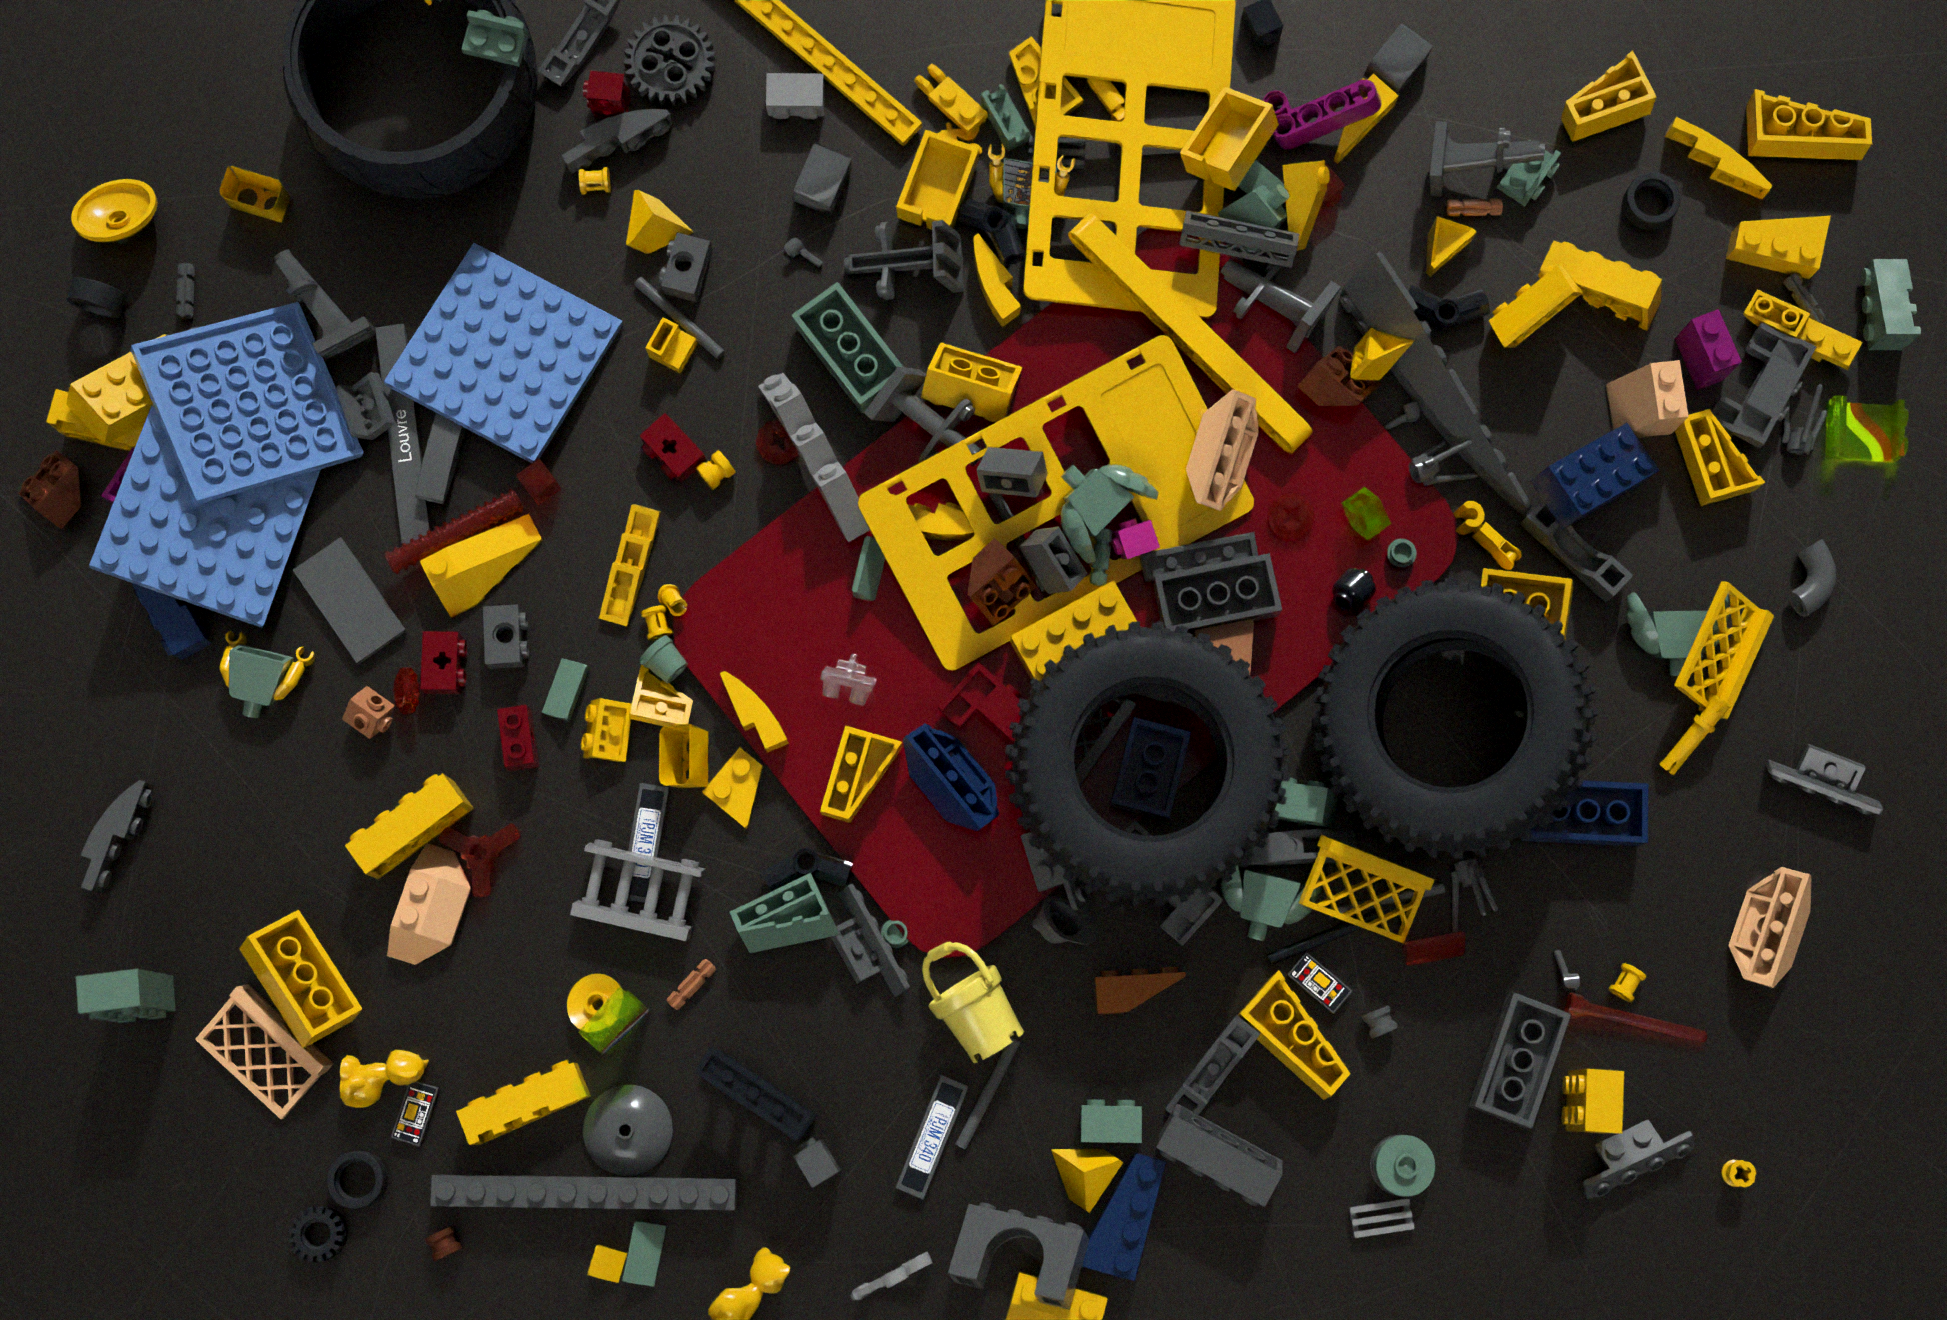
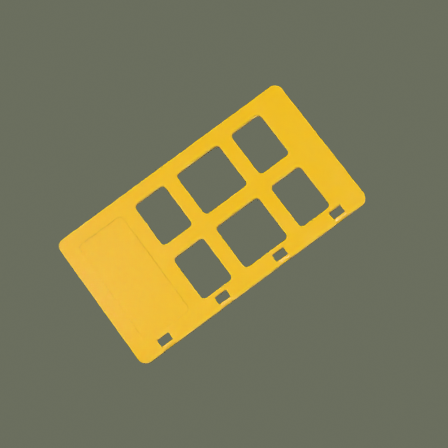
M1045 0L1023 292L1026 297L1039 301L1142 312L1093 263L1055 259L1050 256L1052 219L1057 217L1082 220L1087 214H1093L1103 223L1113 224L1116 228L1115 235L1134 254L1136 231L1139 227L1182 232L1186 211L1143 206L1139 203L1142 148L1153 147L1181 151L1194 131L1147 125L1144 122L1146 87L1157 86L1205 92L1209 96V110L1224 87L1230 88L1235 0ZM1052 4L1062 5L1061 17L1051 16ZM1074 76L1124 83L1126 90L1123 121L1116 122L1063 115L1060 112L1063 77ZM1046 85L1055 86V99L1045 98ZM1068 137L1118 143L1121 146L1117 202L1063 197L1055 194L1058 138ZM1040 168L1049 169L1048 182H1039ZM1211 177L1208 181L1204 179L1202 211L1196 213L1220 217L1217 213L1223 209L1224 187L1213 183ZM1199 249L1197 274L1152 270L1201 319H1208L1213 316L1217 308L1220 253ZM1033 252L1043 253L1042 267L1032 266Z
M1160 335L860 495L858 508L943 667L948 670L961 668L1009 642L1011 635L1102 587L1090 583L1091 572L1094 571L1092 563H1090V574L1085 576L1072 591L1053 593L1038 602L1034 601L1031 594H1029L1027 598L1014 607L1015 612L1011 617L981 633H976L947 580L950 573L971 563L973 557L994 538L1006 548L1008 542L1061 515L1062 507L1066 503L1063 498L1072 488L1061 478L1064 470L1042 427L1044 423L1076 406L1083 408L1109 458L1108 465L1117 464L1131 468L1133 472L1147 477L1148 482L1159 492L1156 500L1128 491L1134 496L1131 502L1140 520H1151L1160 546V548L1155 550L1190 544L1246 514L1253 508L1254 498L1245 480L1241 489L1231 500L1225 503L1221 511L1196 503L1186 467L1203 413L1208 409L1172 339L1168 336ZM1141 354L1145 363L1131 370L1126 361ZM1062 396L1066 405L1051 412L1047 403ZM1020 437L1024 439L1029 451L1043 452L1048 472L1045 481L1051 494L1048 498L999 524H994L965 468L969 463L984 456L988 447L999 448ZM982 438L986 448L972 455L968 445ZM943 478L948 482L974 531V536L953 549L936 556L930 549L906 503V498ZM903 481L907 490L891 497L888 488ZM1089 536L1094 550L1097 540H1095V537ZM1138 555L1130 559H1122L1120 557L1116 560L1109 558L1108 570L1106 569L1105 574H1108L1107 583L1113 580L1115 583H1118L1142 570L1140 556Z

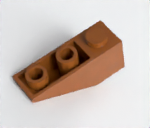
M1178 967L1160 968L1159 974H1148V969L1130 970L1131 975L1119 976L1118 971H1102L1101 977L1094 979L1097 1015L1127 1013L1186 976L1185 972H1178Z

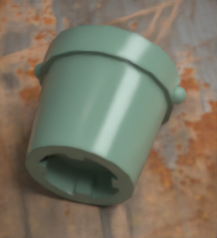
M667 635L655 641L639 660L641 665L649 668L667 684L676 679L688 665L687 661L673 645L672 639Z

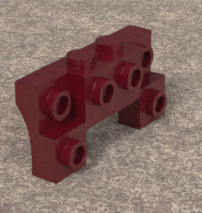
M978 662L938 706V710L959 729L976 712L1008 743L1014 745L1015 739L1011 737L1013 730H1010L1009 727L1011 722L1019 723L1021 716L1018 715L1020 708L1017 707L1021 694L1010 684L1005 687ZM1008 761L1003 766V770H1013V762Z

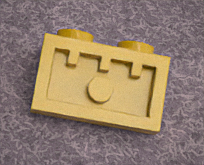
M602 698L591 701L585 712V721L588 722L587 732L584 733L581 740V750L584 751L583 758L626 762L631 726L629 714L632 704Z

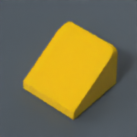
M597 1245L587 1275L619 1283L628 1253Z

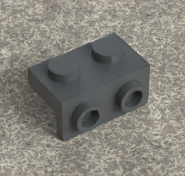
M370 372L353 386L340 384L336 387L339 402L352 437L374 440L396 424L378 373Z

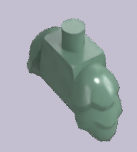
M1117 464L1105 465L1099 470L1091 469L1084 476L1072 465L1061 476L1072 488L1063 498L1066 502L1061 511L1063 534L1069 539L1073 551L1078 553L1087 564L1095 563V553L1089 536L1095 537L1134 498L1128 491L1156 500L1159 492L1148 482L1147 477L1133 472L1127 466Z
M1632 592L1627 596L1626 617L1631 626L1633 639L1644 651L1654 654L1655 658H1670V676H1679L1708 611L1648 612L1638 595ZM1728 594L1724 601L1725 609L1729 607ZM1717 620L1712 627L1713 635L1719 633ZM1719 640L1714 642V647L1720 643ZM1705 646L1701 651V658L1703 657V653H1706Z
M1238 864L1235 867L1237 871L1231 875L1233 879L1226 883L1222 878L1220 883L1221 891L1227 904L1234 911L1239 912L1241 918L1251 920L1247 937L1255 940L1265 941L1269 925L1282 928L1283 924L1298 922L1312 910L1298 903L1307 880L1299 889V881L1248 868H1243L1241 880ZM1322 886L1313 890L1309 901L1315 902L1323 892Z

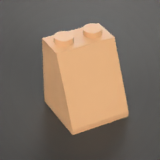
M1680 360L1650 363L1606 384L1613 430L1628 423L1637 438L1669 435L1689 417Z

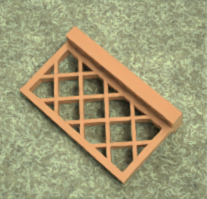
M249 984L237 986L229 995L231 998L195 1040L280 1119H284L323 1073H326L334 1063L313 1044L302 1048L282 1015ZM234 1005L243 1011V1024H230L229 1011ZM223 1019V1025H218ZM244 1027L245 1045H231L230 1028ZM250 1027H260L264 1031L265 1044H251ZM214 1029H223L224 1046H215L207 1039ZM265 1047L266 1065H252L251 1048ZM272 1047H282L286 1051L287 1064H272ZM231 1049H245L246 1066H236L232 1062ZM293 1067H303L311 1074L304 1084H294ZM273 1068H287L288 1085H274ZM252 1069H266L267 1086H258L253 1082ZM294 1088H300L295 1094ZM275 1089H288L289 1102L283 1109L274 1100Z

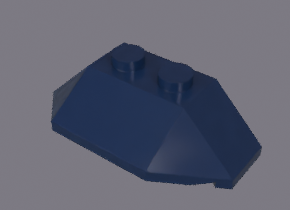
M925 723L903 738L909 776L947 822L979 831L1000 815L999 808H997L995 783L958 738L943 731L932 729L930 725Z

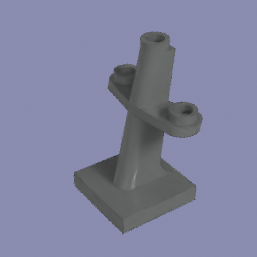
M1436 121L1430 168L1431 196L1442 197L1445 173L1496 167L1497 172H1503V169H1509L1511 164L1544 161L1545 144L1540 143V141L1510 142L1511 131H1507L1505 128H1499L1498 142L1458 144L1453 142L1448 135V122Z
M943 220L932 221V245L894 250L891 224L889 222H881L879 226L875 227V236L877 242L881 243L882 251L852 254L844 259V269L847 275L882 272L881 280L877 281L876 289L878 296L885 300H892L894 298L895 271L933 269L934 278L951 292L964 291L962 236Z
M289 249L274 256L275 262L289 280L286 283L288 287L286 291L290 295H297L296 300L299 303L306 304L322 327V338L312 343L321 357L328 360L376 335L372 323L365 316L351 322L295 259Z
M1229 259L1220 272L1224 275L1223 279L1250 295L1247 300L1242 297L1235 306L1233 312L1237 314L1236 317L1243 319L1256 300L1287 317L1294 323L1296 329L1286 348L1296 354L1305 337L1308 338L1320 318H1324L1341 287L1331 280L1317 300L1312 303L1272 282L1283 266L1269 263L1264 271L1266 276L1263 277Z
M897 366L864 413L872 420L895 422L903 412L929 432L933 437L919 457V463L939 453L943 444L949 448L966 439L967 437L955 427L961 420L966 422L970 419L975 411V408L972 407L973 403L968 399H964L945 420L916 396L917 391L925 382L926 374L920 369ZM974 443L968 445L972 455L981 451ZM982 457L969 464L972 467L975 466L982 459Z

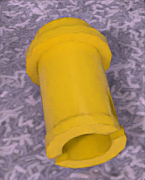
M666 584L659 589V602L662 605H666L673 616H681L686 612L687 609L685 607H687V603L682 599L680 591L675 585Z

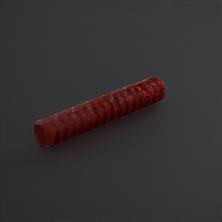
M509 489L508 494L501 493L500 498L493 497L492 502L488 503L485 501L483 503L484 506L480 507L477 505L475 506L476 510L472 511L469 509L467 510L468 514L464 515L461 513L459 514L460 518L455 519L453 517L450 523L445 521L442 527L435 526L434 531L427 530L426 535L420 534L418 539L414 540L412 538L410 543L406 544L404 542L401 544L402 547L398 548L396 546L393 548L394 551H386L385 558L393 573L399 575L400 570L404 569L406 571L409 569L408 566H416V562L452 544L458 543L457 541H463L467 536L473 537L475 532L480 534L483 528L488 530L491 524L498 525L499 520L505 521L507 516L513 517L517 511L519 513L523 512V505L514 490Z

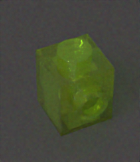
M1365 487L1341 503L1352 528L1367 540L1391 524L1380 498Z

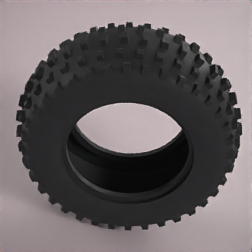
M1445 578V582H1439L1436 586H1434L1432 580L1421 581L1422 586L1416 587L1414 591H1411L1409 586L1397 590L1398 594H1395V598L1392 600L1387 596L1378 599V605L1375 606L1376 610L1370 612L1368 609L1364 610L1357 616L1358 625L1355 628L1349 625L1342 631L1341 635L1344 642L1341 646L1334 644L1328 654V657L1333 661L1330 666L1324 665L1322 672L1320 671L1318 676L1325 682L1323 687H1317L1313 700L1315 704H1320V710H1314V719H1312V725L1320 727V733L1315 734L1316 751H1324L1325 755L1321 756L1323 764L1321 769L1323 773L1332 772L1333 777L1330 778L1333 786L1331 789L1335 795L1344 793L1343 801L1348 805L1345 809L1350 814L1358 810L1361 813L1359 817L1364 821L1362 825L1369 831L1374 826H1377L1379 828L1378 832L1384 836V841L1391 843L1393 838L1396 837L1400 839V843L1405 844L1406 851L1414 853L1416 846L1423 847V850H1427L1430 857L1433 858L1438 857L1439 850L1451 853L1454 859H1463V851H1474L1475 855L1484 857L1487 856L1486 848L1496 845L1499 850H1507L1512 848L1510 840L1518 836L1521 840L1525 838L1529 840L1533 837L1530 829L1537 824L1541 827L1544 825L1548 826L1554 821L1549 814L1555 808L1560 811L1563 807H1567L1570 804L1565 798L1569 790L1575 792L1577 787H1581L1584 780L1578 777L1580 770L1585 771L1587 765H1591L1593 760L1592 757L1586 755L1587 748H1592L1593 742H1597L1598 732L1590 731V725H1594L1595 717L1599 716L1598 708H1590V702L1593 701L1592 694L1596 693L1594 683L1586 684L1585 679H1587L1585 671L1589 669L1587 661L1578 663L1576 659L1578 655L1575 652L1578 644L1574 638L1566 642L1564 635L1561 633L1563 624L1559 620L1551 624L1544 617L1546 609L1540 604L1534 609L1530 605L1525 604L1526 597H1524L1523 593L1518 591L1513 598L1512 595L1503 593L1504 587L1502 585L1494 583L1492 587H1481V582L1475 578H1470L1469 583L1461 582V584H1457L1456 578ZM1451 650L1477 652L1504 665L1522 685L1526 693L1528 705V719L1523 740L1512 759L1501 770L1479 783L1464 787L1447 788L1420 782L1397 767L1388 751L1383 732V717L1388 696L1402 674L1423 658Z
M1140 621L1131 622L1128 625V630L1116 631L1115 625H1111L1105 629V635L1095 638L1091 632L1084 635V644L1080 645L1077 649L1074 650L1069 644L1063 649L1064 656L1061 657L1057 664L1051 659L1044 664L1046 672L1043 674V679L1038 681L1033 678L1029 683L1031 685L1029 700L1020 698L1017 707L1020 708L1018 714L1021 716L1019 723L1011 722L1009 727L1010 730H1013L1011 737L1015 739L1014 745H1006L1005 754L1009 755V761L1013 762V770L1005 771V777L1009 778L1010 785H1014L1016 790L1015 793L1009 794L1010 803H1014L1015 808L1020 807L1023 816L1017 819L1019 826L1023 825L1025 830L1030 829L1034 835L1028 840L1032 848L1036 847L1038 850L1043 848L1049 856L1044 862L1048 866L1051 864L1055 868L1059 865L1066 870L1062 876L1066 881L1069 882L1071 880L1074 882L1079 879L1086 883L1084 892L1089 894L1091 891L1096 893L1098 890L1108 892L1106 900L1115 902L1116 899L1119 900L1122 896L1131 897L1132 906H1139V903L1146 901L1147 898H1154L1155 906H1164L1166 900H1170L1172 896L1176 895L1179 896L1181 902L1188 901V896L1193 895L1194 890L1199 888L1205 895L1212 892L1211 887L1216 885V880L1220 877L1226 883L1232 880L1231 875L1237 871L1235 867L1239 863L1246 868L1252 862L1250 859L1254 855L1252 849L1255 845L1262 849L1267 844L1265 841L1269 835L1266 832L1267 827L1276 828L1279 822L1277 819L1279 812L1275 809L1277 803L1284 805L1287 799L1285 797L1286 789L1281 788L1282 781L1290 780L1289 765L1283 764V757L1290 755V748H1288L1287 741H1281L1280 734L1286 732L1285 724L1281 718L1275 719L1273 714L1278 704L1273 700L1272 696L1265 697L1263 694V688L1266 687L1264 681L1259 676L1252 678L1249 675L1248 668L1250 664L1247 661L1245 662L1241 658L1236 662L1230 654L1232 652L1231 648L1223 644L1218 648L1213 646L1214 643L1209 641L1211 636L1206 633H1199L1196 638L1193 637V634L1188 633V627L1180 625L1176 626L1175 631H1171L1169 628H1163V622L1160 621L1152 623L1151 629L1140 627ZM1135 693H1153L1170 697L1191 709L1209 730L1218 755L1217 785L1206 810L1189 827L1161 836L1131 834L1107 823L1091 808L1084 798L1077 782L1074 766V751L1078 733L1090 715L1102 705L1115 698Z

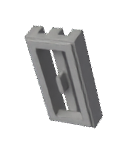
M1409 1198L1348 1207L1354 1238L1415 1229L1412 1222ZM1403 1206L1404 1212L1357 1219L1356 1215L1359 1212ZM1401 1218H1405L1406 1222L1405 1224L1359 1230L1358 1225Z

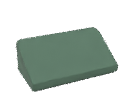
M870 536L864 538L852 594L855 598L874 601L885 557L876 540Z
M562 658L541 713L570 723L590 668L585 664Z
M640 1220L634 1222L622 1282L655 1286L667 1226Z

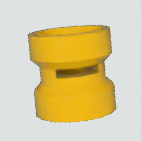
M719 450L711 455L710 461L702 462L695 467L712 490L720 485V481L724 477L730 478L736 473L732 465Z

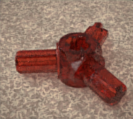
M510 823L490 837L485 834L480 838L475 835L469 838L446 827L440 834L439 842L461 853V859L467 861V869H472L473 896L487 897L491 893L490 868H494L495 859L500 857L499 851L518 840L521 834L513 823ZM480 846L487 851L486 856L482 855V860L474 856L475 851H479L478 847Z

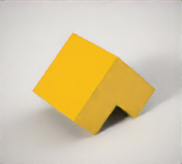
M662 317L645 348L649 358L681 374L698 342L695 337L681 331L679 325Z

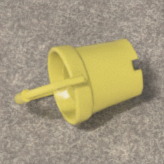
M946 942L928 951L922 965L924 982L934 998L928 1007L936 1018L943 1019L966 1050L973 1063L978 1062V1053L984 1060L1011 1044L1012 1040L1010 1037L1014 1035V1031L1018 1037L1024 1033L1000 985L1002 978L996 966L990 965L986 967L974 950L967 945L957 942ZM954 950L964 952L978 966L979 971L939 994L930 977V963L952 953Z

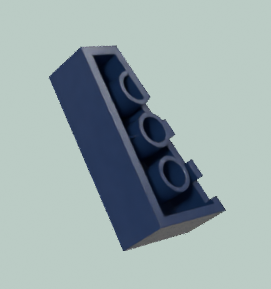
M131 583L138 600L149 613L148 619L156 631L159 630L163 640H161V644L169 656L173 654V656L183 660L212 644L191 603Z
M1134 1153L1088 1237L1089 1243L1082 1267L1135 1281L1166 1161Z

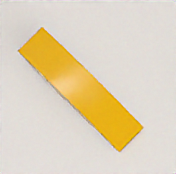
M1675 117L1669 126L1665 137L1691 147L1687 157L1712 167L1711 179L1759 199H1763L1770 191L1772 184L1750 162L1729 145L1705 130L1678 117Z
M636 504L631 505L625 533L621 536L616 560L612 563L599 619L628 626L647 567L661 511Z

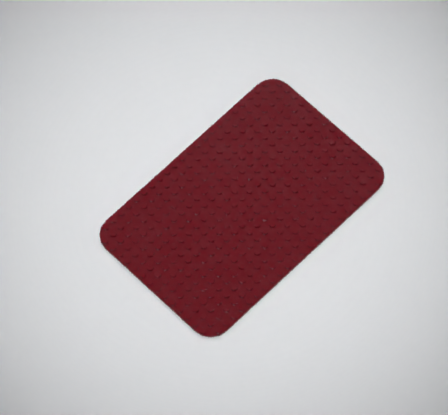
M1149 228L1136 236L1135 255L1150 269L1187 274L1198 273L1199 249L1179 245L1182 232ZM1187 235L1188 238L1200 239L1197 236ZM1220 253L1217 308L1213 316L1202 320L1310 425L1313 431L1290 454L1284 451L1258 426L1259 433L1244 478L1254 498L1253 508L1246 514L1192 542L1197 543L1254 532L1258 556L1270 553L1282 612L1279 617L1254 621L1250 676L1252 678L1259 676L1264 681L1266 687L1263 688V694L1265 697L1272 696L1273 700L1278 704V707L1274 709L1275 712L1319 676L1320 671L1322 672L1324 665H1331L1333 660L1328 657L1330 650L1334 644L1341 646L1344 642L1341 635L1342 631L1349 625L1355 628L1358 625L1357 616L1366 609L1373 612L1376 610L1375 606L1378 605V599L1387 596L1392 600L1395 598L1394 595L1398 594L1397 590L1409 586L1411 591H1414L1416 587L1422 586L1421 581L1432 580L1433 583L1437 581L1453 562L1459 539L1458 533L1455 531L1457 529L1456 517L1445 498L1433 484L1425 487L1423 482L1416 483L1412 479L1408 468L1411 459L1362 402L1357 406H1318L1297 387L1315 364L1324 357L1307 337L1303 340L1296 354L1286 348L1296 329V326L1290 319L1259 300L1255 301L1243 319L1236 317L1237 314L1233 312L1235 306L1242 297L1247 300L1250 295L1224 280V275L1220 272L1229 259L1244 267L1246 266L1238 257ZM1052 302L984 356L1022 367L1007 414L1009 416L1076 380L1085 362L1099 368L1151 339L1165 334L1143 312ZM1175 345L1207 409H1209L1224 397L1226 393ZM1141 354L1126 361L1131 370L1145 363ZM1062 396L1047 403L1051 412L1066 405ZM928 400L924 402L945 420L954 410V408L945 405H934ZM1076 406L1044 423L1043 431L1064 472L1074 465L1085 476L1091 469L1099 470L1102 466L1109 464V458L1082 407ZM973 414L966 422L961 420L955 428L968 438L996 422H990L984 419V417ZM906 416L846 463L843 469L846 471L858 497L864 492L919 464V457L933 436ZM1020 437L999 447L1029 451L1024 439ZM982 438L974 442L981 450L986 448ZM943 444L939 452L947 449L948 447ZM981 460L973 467L968 464L965 468L966 473L994 524L1003 522L989 494L981 491L976 471ZM943 478L906 498L907 504L912 506L915 503L925 505L934 514L938 503L946 505L949 502L960 506L948 482ZM903 481L888 488L889 493L894 495L907 490ZM1044 481L1037 497L1002 494L1014 516L1048 498L1051 491L1046 481ZM816 487L694 582L682 596V599L687 603V607H685L687 609L686 612L681 616H674L673 618L674 643L680 654L687 661V667L841 859L853 863L850 870L891 921H900L906 926L908 930L907 939L919 950L926 953L946 942H957L977 951L991 943L1061 885L1038 892L1021 839V835L1029 833L1031 830H1025L1023 825L1019 826L1017 819L1022 817L1023 814L1020 807L1015 808L1014 803H1010L1009 794L1015 793L1016 790L1014 785H1010L1009 778L1005 777V771L1003 770V766L1009 761V755L1005 754L1006 745L1011 744L976 712L959 729L938 710V706L978 662L1005 687L1008 684L1013 686L1021 694L1020 698L1027 701L1031 696L1029 694L1031 691V685H1029L1031 678L1010 641L957 670H948L943 667L886 559L875 600L868 601L855 598L852 594V587L864 538L866 536L874 538L871 530L848 542L841 533L818 487ZM1130 501L1103 529L1112 530L1113 539L1115 538L1113 531L1120 529V523L1136 518L1137 523L1142 521ZM1061 515L1023 534L1025 539L1037 529L1059 527L1062 531ZM926 539L930 549L936 556L969 540L945 541ZM1397 539H1407L1416 548V559L1408 567H1395L1387 558L1389 545ZM1014 541L1008 542L1007 550L1017 559L1037 586ZM1112 541L1109 542L1108 546H1111L1110 559L1116 560L1120 558L1121 554L1117 556ZM1075 552L1081 564L1088 573L1087 575H1089L1091 572L1090 565L1087 564L1081 558V556ZM971 562L950 573L947 580L973 630L976 633H981L993 625L968 595ZM1349 568L1368 571L1375 583V595L1360 611H1344L1333 600V585L1344 571ZM1140 570L1116 583L1135 619L1137 622L1140 621V627L1151 629L1152 623L1160 621V616L1153 589V581L1144 582L1143 573ZM1037 586L1030 594L1033 600L1038 602L1053 593L1041 592ZM1013 608L1008 613V615L1005 618L1001 619L998 623L1011 617L1014 614L1015 609ZM726 671L740 680L765 703L781 726L789 744L767 753L756 726L746 731L744 730L721 678V672ZM1137 694L1121 696L1124 700L1128 698L1134 702L1136 707L1080 786V790L1088 804L1107 823L1125 831L1134 820L1138 823L1146 817L1110 807L1133 717L1191 732L1177 791L1218 758L1209 730L1191 709ZM1112 700L1102 705L1103 718L1114 716L1120 705ZM1098 711L1091 720L1099 719ZM1110 721L1104 722V727H1105V728H1106V726L1109 724ZM925 723L930 725L932 729L943 731L958 738L995 783L997 808H999L1000 815L979 831L947 822L909 776L904 744L851 823L821 814L820 809L845 726L903 742V738ZM1100 723L1086 726L1084 729L1086 742L1099 738L1102 733ZM1081 735L1077 739L1076 743L1082 742ZM1093 745L1087 746L1088 752L1090 751ZM1083 747L1075 748L1074 765L1080 764L1085 758ZM894 924L904 936V928L899 924ZM954 950L952 953L942 958L962 957L968 955H966L964 952Z

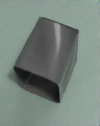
M1401 23L1368 64L1363 76L1369 78L1374 73L1399 95L1429 57L1433 46Z
M815 142L792 194L793 202L831 216L851 171V159Z

